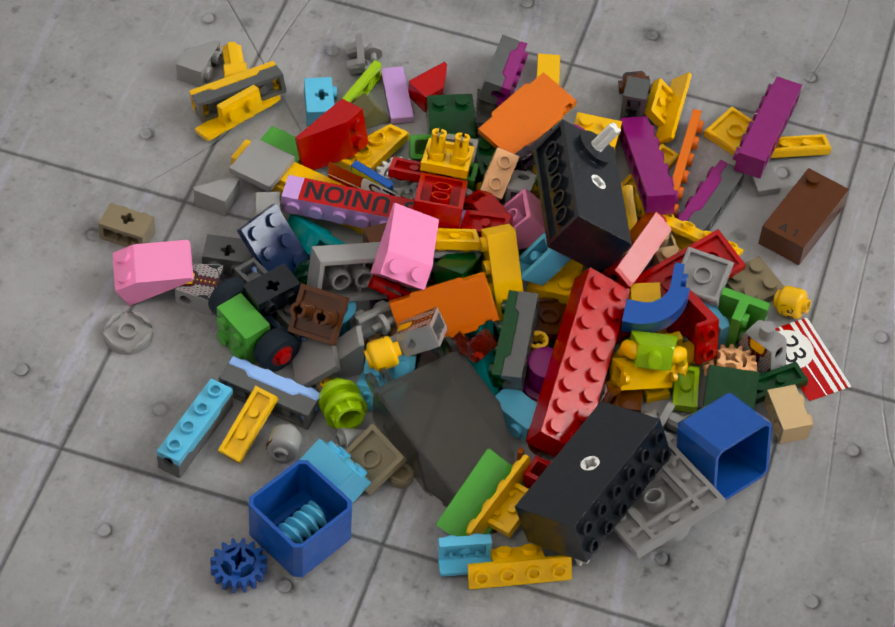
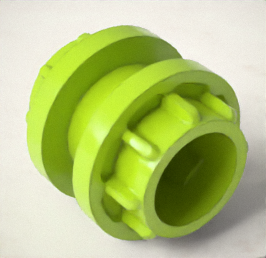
M336 378L328 381L322 387L318 406L321 412L324 413V418L330 427L335 429L356 428L362 423L367 412V404L355 382Z

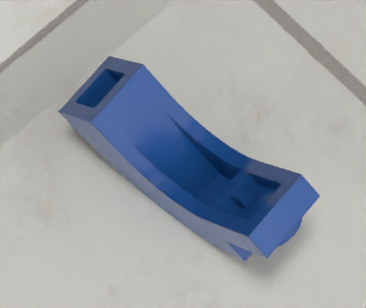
M675 263L670 288L662 298L653 302L626 300L622 319V332L631 333V330L651 333L658 332L672 325L682 315L687 306L690 288L686 287L688 274H684L685 264Z

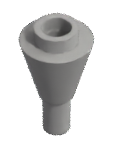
M338 428L334 437L335 444L346 450L365 430Z

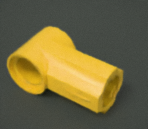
M227 42L222 47L224 78L247 70V64L243 60L241 45L236 44V42Z

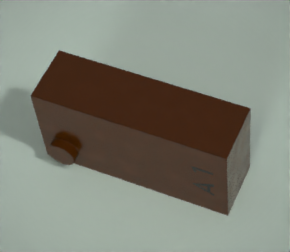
M808 168L762 226L758 244L800 265L844 208L849 189Z

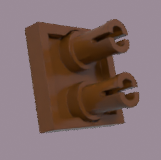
M301 283L296 302L290 307L292 316L287 331L336 346L350 298Z

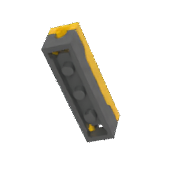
M270 61L189 90L193 110L202 123L217 118L219 115L216 105L253 84L259 88L261 101L286 93L283 73L274 61Z

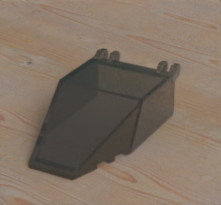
M450 336L443 338L444 347L449 352L448 355L444 356L441 347L431 349L437 360L393 380L385 367L379 368V375L385 383L381 387L371 372L365 376L373 395L372 417L374 422L381 429L382 433L407 458L405 463L410 465L414 471V478L424 492L430 496L434 495L441 500L446 508L488 448L512 466L516 462L500 402ZM492 529L489 534L492 535L498 531Z

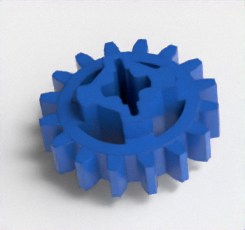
M232 538L230 545H227L225 542L221 543L222 550L215 548L214 557L210 558L211 575L214 576L215 583L222 582L223 590L230 586L232 587V593H236L237 588H241L243 593H246L247 586L255 589L256 581H264V574H267V556L263 555L262 547L255 549L254 541L248 545L245 538H242L240 543H236V540Z

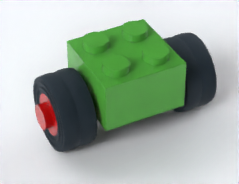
M231 278L224 281L213 291L208 301L209 309L217 317L218 333L216 336L221 345H226L231 350L232 356L248 360L251 364L258 362L264 369L277 372L286 367L299 352L300 343L291 332H288L286 327L281 326L270 330V324L243 296V284L245 282L242 279Z

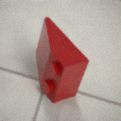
M341 99L296 136L295 141L300 164L311 170H317L328 166L329 162L334 164L353 157L369 143L363 109Z
M421 172L413 210L439 219L438 228L459 229L468 181Z

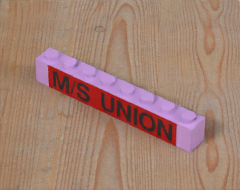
M288 175L281 196V211L365 228L387 223L393 203L413 209L414 200ZM463 210V211H462V217H461L460 226H461V223H462V220H463V217H464V215H465L466 210Z

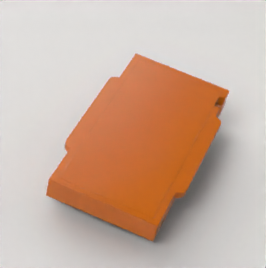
M543 72L530 84H524L492 112V117L478 128V133L494 148L497 149L499 147L516 154L523 148L531 147L555 126L565 114L576 106L577 100Z
M484 272L464 278L452 279L389 301L397 328L401 322L438 307L448 327L443 340L476 331L486 321L499 320Z

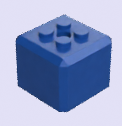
M727 393L678 422L677 448L722 494L726 501L764 477L768 471L772 423L737 396Z
M308 460L296 461L249 497V535L293 577L305 576L351 539L352 500ZM311 500L321 508L326 517L327 524L322 528L319 527L320 530L315 534L311 533L312 536L307 540L303 539V543H294L277 526L280 523H285L288 517H292L294 512L300 511V508L303 505H308V502Z

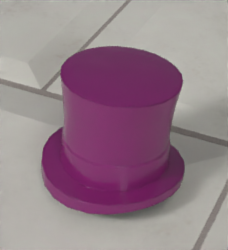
M550 347L537 348L528 357V368L522 392L537 402L553 352V348Z

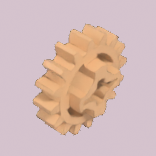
M723 344L720 345V349H717V358L703 362L705 376H707L708 366L717 364L716 366L757 372L756 356L751 355V350L743 351V346L734 348L733 344H730L729 348H726Z

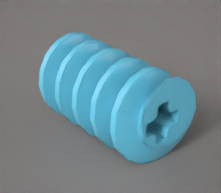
M310 500L308 505H303L300 511L294 512L292 517H288L285 523H280L277 527L294 543H303V539L307 540L312 536L311 533L315 534L320 530L319 527H324L327 522L321 508Z

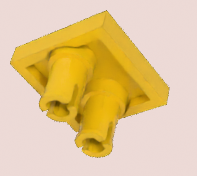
M439 128L433 129L432 137L428 139L420 170L427 171L430 174H442L457 179H467L475 146L469 145L470 136L465 133L462 141L463 133H457L454 143L445 141L447 136L446 130L441 129V134L438 137Z

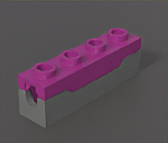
M502 34L478 99L500 106L514 94L529 54L525 52L528 43L520 42Z
M720 159L715 167L712 166L709 169L705 182L701 181L699 183L695 196L688 198L685 210L683 212L679 211L676 218L681 221H689L700 230L711 231L741 188L744 173L735 171V166L727 164V162Z

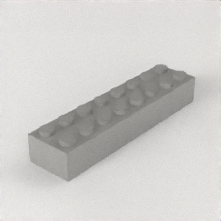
M380 242L312 246L307 285L350 298L349 301L387 299L385 295L372 288H368L369 281L374 275L370 272ZM479 248V250H471L468 252H481V250ZM435 249L432 268L435 262L440 261L446 254L467 252L460 250L438 251ZM481 252L483 253L482 261H485L484 252ZM481 261L480 273L483 272V269H482V261ZM432 269L425 288L430 287L433 283L434 275H432ZM400 284V287L410 292L417 291L416 289H412ZM385 286L386 289H388V290H390V291H392V292H394V293H396V294H398V295L401 296L400 293H398V292H396V291H394V290H392V289H390V288H388V287Z

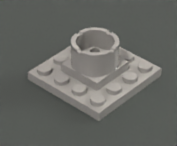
M671 441L668 442L671 452L668 462L662 466L654 480L648 484L640 498L633 503L627 514L622 517L613 529L638 559L656 548L669 547L676 544L678 540L681 541L686 537L691 526L727 505L722 494Z

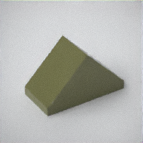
M365 93L352 103L363 109L366 129L390 122V117L381 106Z

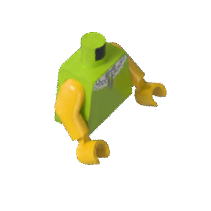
M631 330L630 340L623 341L617 352L612 354V358H630L633 364L639 368L671 371L673 364H676V373L682 374L684 377H686L689 364L687 362V350L682 346H677L678 336Z

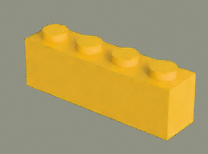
M510 224L481 229L482 237L479 238L480 250L484 252L485 261H482V269L485 275H487L488 285L499 320H503L502 302L503 299H507L509 290L523 292L516 230ZM499 320L494 321V323H495L497 326H498Z

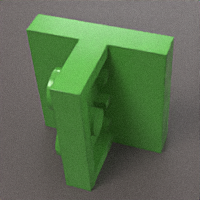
M724 287L720 296L718 310L722 316L728 319L730 324L725 347L729 348L730 344H733L735 348L737 342H740L744 333L758 320L766 321L770 303Z

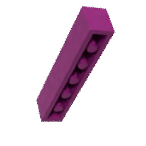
M778 76L773 84L769 83L765 96L760 101L759 109L755 110L753 119L747 127L746 134H743L740 145L735 150L733 160L736 161L735 171L761 179L798 103L802 84Z
M647 116L620 118L622 126L619 139L645 214L651 212H658L662 215L674 214L675 204H678V191L673 189V178L669 177L668 164H664V154L662 150H659V140L655 138L654 126L650 125Z

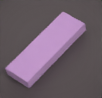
M403 66L382 68L381 78L391 124L414 122Z

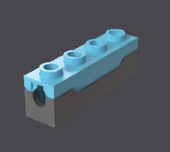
M212 378L209 380L158 448V468L181 478L233 407V388Z

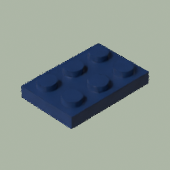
M271 204L237 230L252 257L268 272L285 264L296 277L309 267L310 259L277 204Z

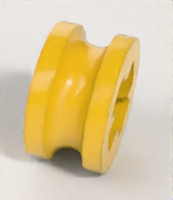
M534 331L531 352L540 347H548L549 338L546 333Z

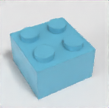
M319 438L300 459L308 460L352 500V503L371 484L366 478L368 472L360 464H355L350 459L351 455L343 447H338L331 440L327 443Z

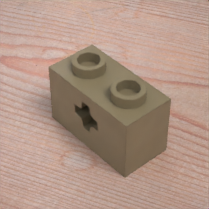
M113 203L109 204L98 223L100 239L125 247L133 244L149 243L155 233L153 216Z

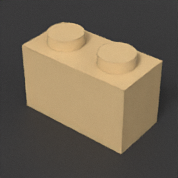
M796 385L767 390L764 406L779 444L808 439L810 429L813 428V419L810 413L807 414L804 397L801 393L799 394Z

